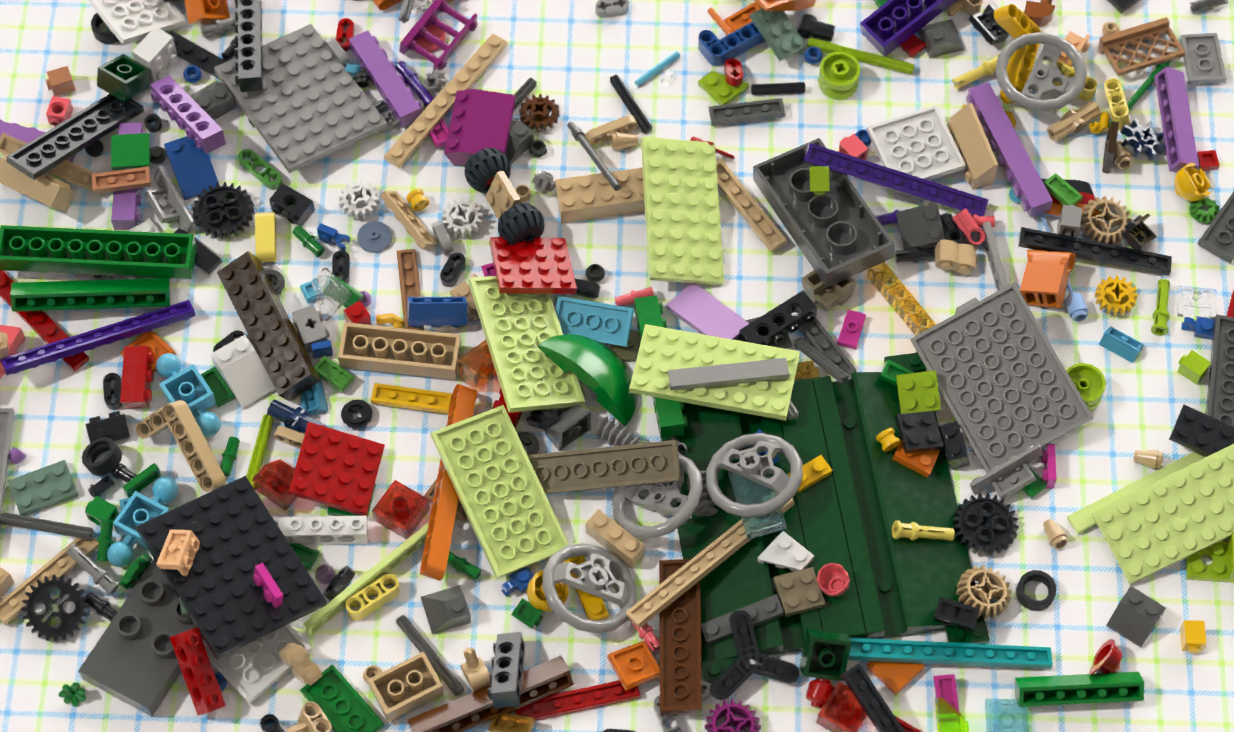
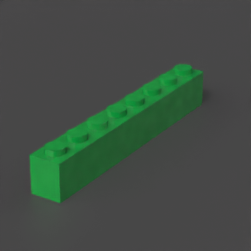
M170 278L15 282L11 286L12 312L170 307Z
M657 295L634 298V312L640 341L645 324L667 328L666 319L661 316L663 314L662 302H658ZM652 397L660 438L684 435V427H687L686 415H682L681 410H684L683 402Z

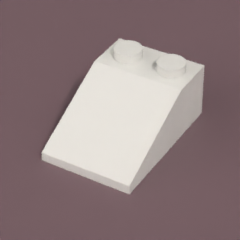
M246 335L211 353L212 363L242 409L276 390L262 361Z

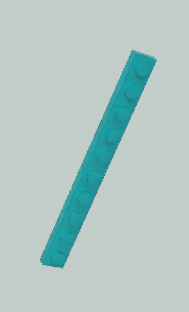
M850 638L852 644L848 659L1051 669L1053 666L1051 647Z

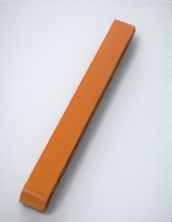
M460 384L455 386L451 397L446 427L473 417L477 390ZM441 458L420 568L421 575L438 581L443 579L446 572L459 499Z

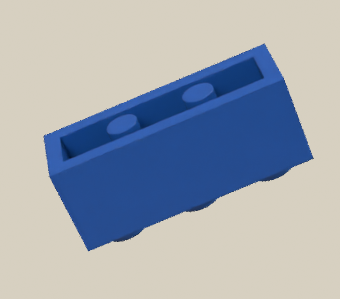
M407 297L408 326L421 328L423 325H431V327L440 328L442 325H450L451 327L458 328L462 325H467L468 303L466 297Z

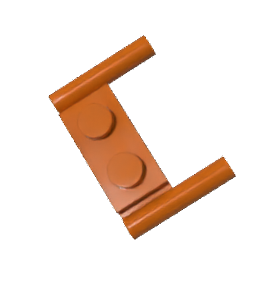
M754 0V3L724 20L713 7H710L707 13L727 36L753 22L749 16L763 7Z

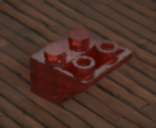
M281 459L265 464L252 479L254 489L286 511L298 498L288 494L294 468Z

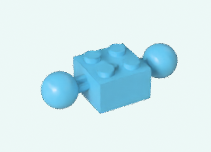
M171 353L161 355L156 362V370L160 376L169 378L159 384L168 403L178 400L185 401L193 416L197 418L196 422L204 437L216 435L221 427L220 419L216 414L206 412L207 409L216 405L213 392L194 364L180 372L181 361L176 355Z
M170 477L157 479L152 488L154 495L152 499L135 491L113 522L116 533L125 537L123 541L113 543L108 549L107 557L113 566L125 567L131 563L134 556L132 548L135 543L148 550L138 534L136 526L170 511L169 508L162 504L174 500L178 494V485L174 479Z

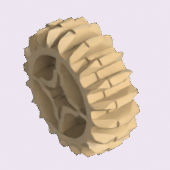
M1106 195L1103 196L1102 200L1099 197H1096L1094 201L1090 200L1088 205L1083 207L1081 214V231H1086L1085 237L1090 236L1092 241L1096 240L1097 242L1107 244L1110 242L1112 245H1115L1116 241L1122 242L1124 238L1122 234L1126 231L1124 227L1131 221V218H1128L1130 212L1125 211L1126 205L1120 206L1121 201L1114 202V197L1107 200ZM1097 210H1102L1100 215L1091 217V214ZM1119 226L1117 231L1109 233L1112 227Z
M984 565L980 568L975 566L972 570L968 569L965 574H962L960 581L957 583L958 590L956 595L960 596L958 602L979 608L978 617L982 615L984 620L988 617L993 619L996 615H1001L1008 608L1012 590L1008 589L1010 583L1004 582L1005 576L1000 577L999 571L993 572L992 567L986 570ZM978 581L979 583L978 585L970 586L972 582ZM998 599V602L990 604V600Z

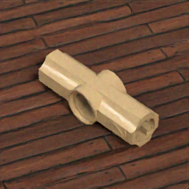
M1090 101L1077 110H1069L1063 115L1061 120L1047 128L1049 138L1052 141L1058 142L1071 133L1076 134L1080 132L1088 122L1100 116L1099 105L1096 102Z

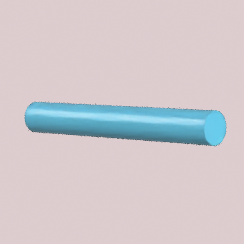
M678 51L672 53L634 81L635 85L639 87L681 57Z

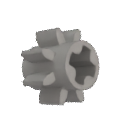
M438 69L432 70V73H427L426 81H424L428 91L434 89V93H439L445 87L448 79L445 77V72L439 73Z
M547 171L535 174L532 183L536 184L534 189L542 194L553 191L555 188V181H553L555 176Z

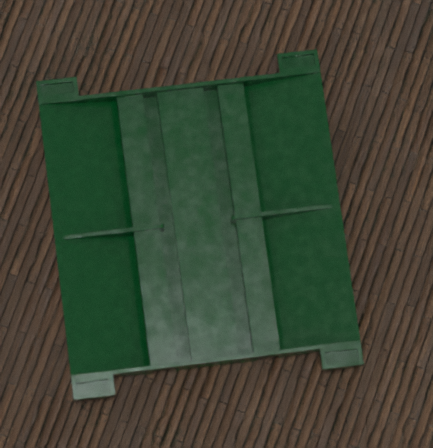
M917 352L886 356L883 360L884 365L887 360H890L915 373L926 372V367ZM854 372L851 374V379H848L843 384L838 381L832 382L831 376L813 378V381L812 378L795 380L791 402L798 411V417L790 420L788 417L786 420L683 402L684 410L681 411L682 415H686L687 427H684V435L675 437L680 443H684L687 446L688 452L683 447L678 451L681 455L691 459L699 471H706L712 456L725 443L742 435L755 434L759 429L765 434L781 437L794 446L802 460V465L822 455L832 469V474L803 491L797 492L792 497L795 504L701 579V624L777 594L778 596L773 578L794 571L788 568L775 567V564L767 562L762 564L757 559L784 531L814 555V559L805 569L813 567L817 578L819 570L824 565L829 563L840 564L849 575V588L837 597L827 596L820 588L825 601V607L787 617L783 615L753 627L759 653L775 655L802 651L807 629L844 633L849 638L886 639L944 630L947 642L987 644L990 642L986 621H984L982 615L977 618L973 633L933 621L939 598L942 597L958 602L960 596L956 595L958 590L957 583L960 581L962 574H965L968 569L972 570L969 553L966 550L967 544L960 545L962 538H956L958 532L954 531V539L952 541L927 538L910 540L903 537L894 539L892 536V526L895 521L906 524L916 522L919 526L954 528L955 524L952 521L955 518L954 513L958 510L944 447L940 450L930 475L925 477L892 459L897 447L884 452L882 444L877 442L876 436L888 428H893L895 437L900 439L894 419L897 414H901L898 387L879 379L881 372ZM933 411V412H934V415H935V419H936L937 425H938V420H937L936 412ZM670 437L661 438V441L671 440ZM745 447V448L740 449V450H738V451H742V450H746V449H750V448H749V447ZM777 452L780 460L774 466L782 469L788 475L790 473V464L784 454ZM734 459V460L731 461V463H732V464H736V463H738L740 460H739V459ZM721 468L718 472V486L723 495L733 502L745 505L759 504L775 493L770 488L724 468ZM684 471V482L680 489L682 495L688 496L689 491L686 481L688 475ZM767 474L764 478H772L774 474ZM717 505L713 507L717 509V513L714 515L700 517L692 514L683 525L677 528L682 558H694L744 517L727 513ZM975 582L970 583V586L976 585ZM701 628L702 669L704 680L710 684L738 657L733 636L708 645Z

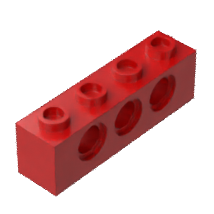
M196 627L169 637L197 715L200 716L226 706L198 628Z

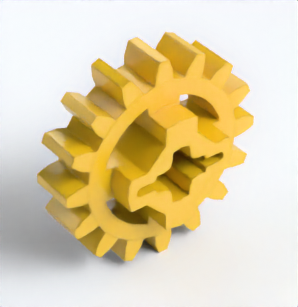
M1116 275L1115 279L1108 276L1107 281L1102 279L1101 283L1096 287L1094 297L1097 299L1095 303L1101 304L1100 310L1107 309L1106 314L1113 312V315L1116 316L1117 312H1120L1123 316L1125 311L1131 312L1132 307H1135L1138 294H1135L1136 287L1131 288L1132 282L1126 283L1125 277L1119 280L1118 275Z

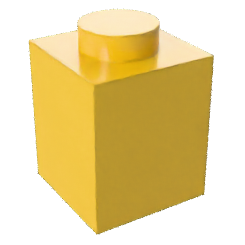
M1184 620L1180 626L1182 651H1188L1189 653L1203 651L1207 644L1204 620Z

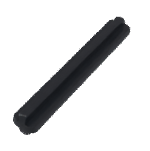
M619 75L611 76L610 83L631 115L634 116L643 133L648 134L651 132L652 125Z

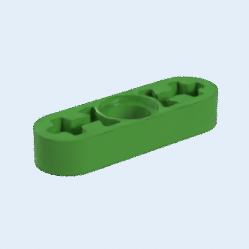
M243 149L239 152V163L244 169L268 189L277 190L280 187L282 177L277 170L251 149ZM258 166H263L266 168L265 171L261 173L256 172L255 169Z

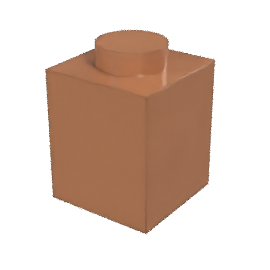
M68 65L47 71L48 79L45 82L48 91L52 90L54 96L76 90Z

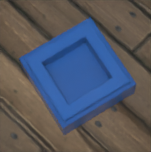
M331 340L311 344L314 359L322 358L324 355L326 357L333 356Z

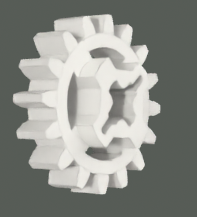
M360 179L359 183L353 180L352 185L346 183V189L341 188V194L338 195L339 206L344 214L348 212L350 218L355 215L356 219H359V216L362 215L365 219L366 214L372 216L373 210H378L377 204H380L379 191H376L375 185L370 187L369 181L363 184L362 179Z
M461 197L458 202L456 199H453V204L447 203V208H443V226L447 228L448 233L454 231V236H457L458 233L462 237L465 236V233L471 236L472 230L478 232V226H482V208L477 206V202L471 203L470 198L464 201L463 197Z

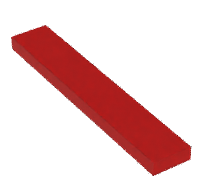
M620 680L552 694L515 711L516 715L532 717L537 721L641 698L638 686L625 691Z

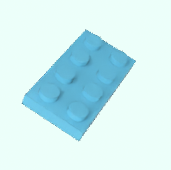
M558 296L555 311L563 335H582L604 344L621 347L628 346L635 309Z

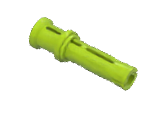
M1160 279L1158 281L1156 310L1152 313L1154 323L1151 327V332L1158 336L1166 335L1169 332L1167 321L1170 319L1168 312L1170 281L1167 279Z

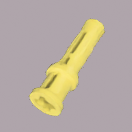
M999 54L989 61H983L981 66L953 78L952 83H957L953 85L955 89L958 90L985 75L992 76L995 72Z
M895 521L892 526V536L894 539L903 537L910 540L927 538L952 541L954 539V529L919 526L916 522L906 524Z

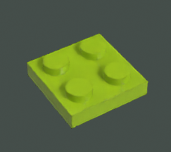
M936 370L896 375L901 414L941 410Z

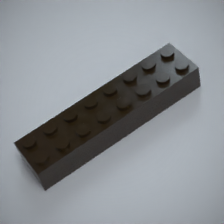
M247 251L219 270L217 274L278 395L290 402L320 382L321 379L259 258Z

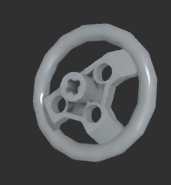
M1042 32L1023 34L1008 42L998 55L995 68L998 85L1008 99L1025 109L1040 112L1059 110L1074 102L1084 89L1087 77L1084 59L1074 45L1057 35ZM1044 44L1022 92H1018L1008 78L1007 66L1009 59L1015 51L1026 45ZM1061 52H1064L1073 62L1076 73L1074 77L1069 78L1060 73L1057 63ZM1048 60L1051 62V64L1045 65L1042 63V61ZM1058 81V82H1060L1062 85H1061V86H1055L1052 82ZM1032 89L1033 91L1038 93L1031 94L1028 90ZM1052 93L1059 95L1056 99L1040 100L1042 96Z
M765 433L742 435L725 443L712 456L706 469V489L713 502L727 513L742 517L763 516L782 508L796 495L803 479L802 460L794 446L781 437ZM754 446L753 448H750V449L738 451V450L743 449V448H745V447ZM762 451L768 452V453H767L766 455H764V456H759V455H758V454H759L760 452H762ZM777 452H781L787 458L790 464V477L782 469L774 466L772 459ZM734 459H739V460H740V461H739L738 463H736V464H732V463H731V461L734 460ZM721 468H724L774 490L777 496L759 504L745 505L733 502L723 495L718 486V472ZM767 474H774L772 478H764Z
M679 454L680 481H675L669 487L667 485L670 482L655 483L649 486L616 487L612 499L613 517L617 524L635 538L648 539L672 533L683 525L696 510L703 491L701 473L694 462ZM684 471L690 480L688 496L682 495L680 489L684 482ZM646 494H649L646 499L642 500ZM626 499L636 506L655 510L663 517L674 516L666 522L654 526H639L631 522L625 514L624 501Z
M585 543L565 546L550 557L543 570L542 589L548 605L563 622L577 630L595 634L614 631L629 620L625 612L637 603V587L630 570L618 556L602 547ZM572 557H589L587 562L580 565L571 562L563 563ZM593 563H597L601 567H595ZM609 566L620 577L621 581L615 579V577L609 569ZM570 573L577 574L579 579L573 578ZM564 583L619 605L620 611L612 618L600 621L581 618L569 611L562 603L557 594L555 584ZM608 587L614 588L616 593L610 592Z

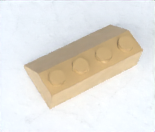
M970 103L948 119L947 128L966 164L964 169L965 181L967 184H970L973 190L993 185L998 163L974 106Z

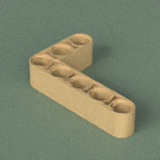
M178 400L165 404L137 424L136 432L142 439L158 435L170 428L203 491L210 492L225 485V475L185 401Z

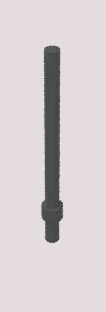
M570 121L567 127L572 132V137L581 144L612 188L618 191L621 188L620 184L586 140L583 131L577 128L573 121Z

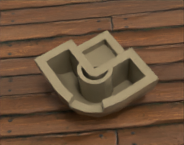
M815 270L801 278L805 293L814 304L817 302L825 311H828L837 304L842 306L849 300L856 288V282L851 277L826 288Z

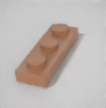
M149 166L91 174L94 194L151 187Z

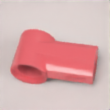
M967 209L952 217L957 227L964 233L967 244L976 246L984 241V231L978 227ZM972 232H976L979 235L978 242H974L971 239Z

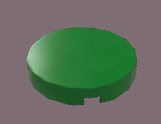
M146 553L138 557L122 577L121 586L126 590L133 589L135 587L133 583L140 580L153 558Z

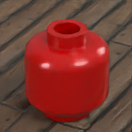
M816 678V680L814 679L809 682L805 697L811 702L810 706L822 709L823 706L831 705L835 687L832 685V681L828 679Z

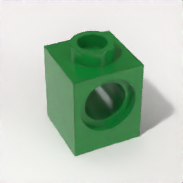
M98 496L93 501H90L85 508L87 519L98 526H101V519L115 520L119 515L116 506Z

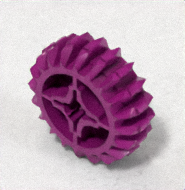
M734 699L731 700L730 704L724 700L722 706L716 704V710L711 709L709 711L710 716L706 717L707 724H705L704 729L707 732H735L732 727H729L731 722V725L736 728V732H742L747 727H750L749 732H758L761 730V725L758 724L760 717L755 716L756 710L749 711V704L743 707L742 700L738 704H735ZM734 714L739 715L743 718H736ZM726 716V722L716 728L717 721L721 717Z

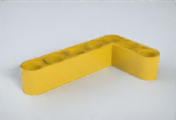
M1014 4L997 8L994 11L995 21L1014 39L1023 34L1041 32L1040 28ZM1039 44L1026 45L1015 51L1009 59L1007 66L1008 78L1014 88L1020 93L1032 72ZM1000 90V98L1004 104L1014 103Z

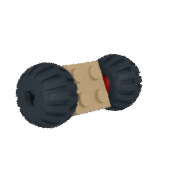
M484 148L473 154L465 164V178L474 190L487 193L485 196L486 201L498 218L499 236L503 237L510 245H515L516 242L524 240L529 242L536 237L542 236L545 227L543 215L531 204H519L521 199L509 181L511 165L508 157L502 151L495 148Z

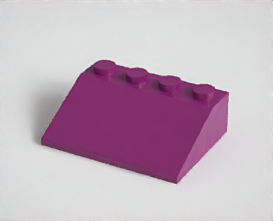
M467 89L456 92L444 155L454 166L465 165L473 154L484 148H495L505 154L516 100L514 94L479 89Z

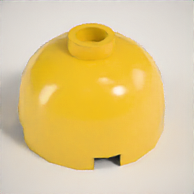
M1189 163L1181 168L1174 179L1176 194L1190 202L1200 201L1211 194V192H1208L1211 185L1202 169L1197 170L1194 163Z
M542 570L529 581L527 597L535 609H540L543 612H552L553 610L548 605L542 589ZM557 583L555 584L557 594L562 603H564L569 595L568 585Z

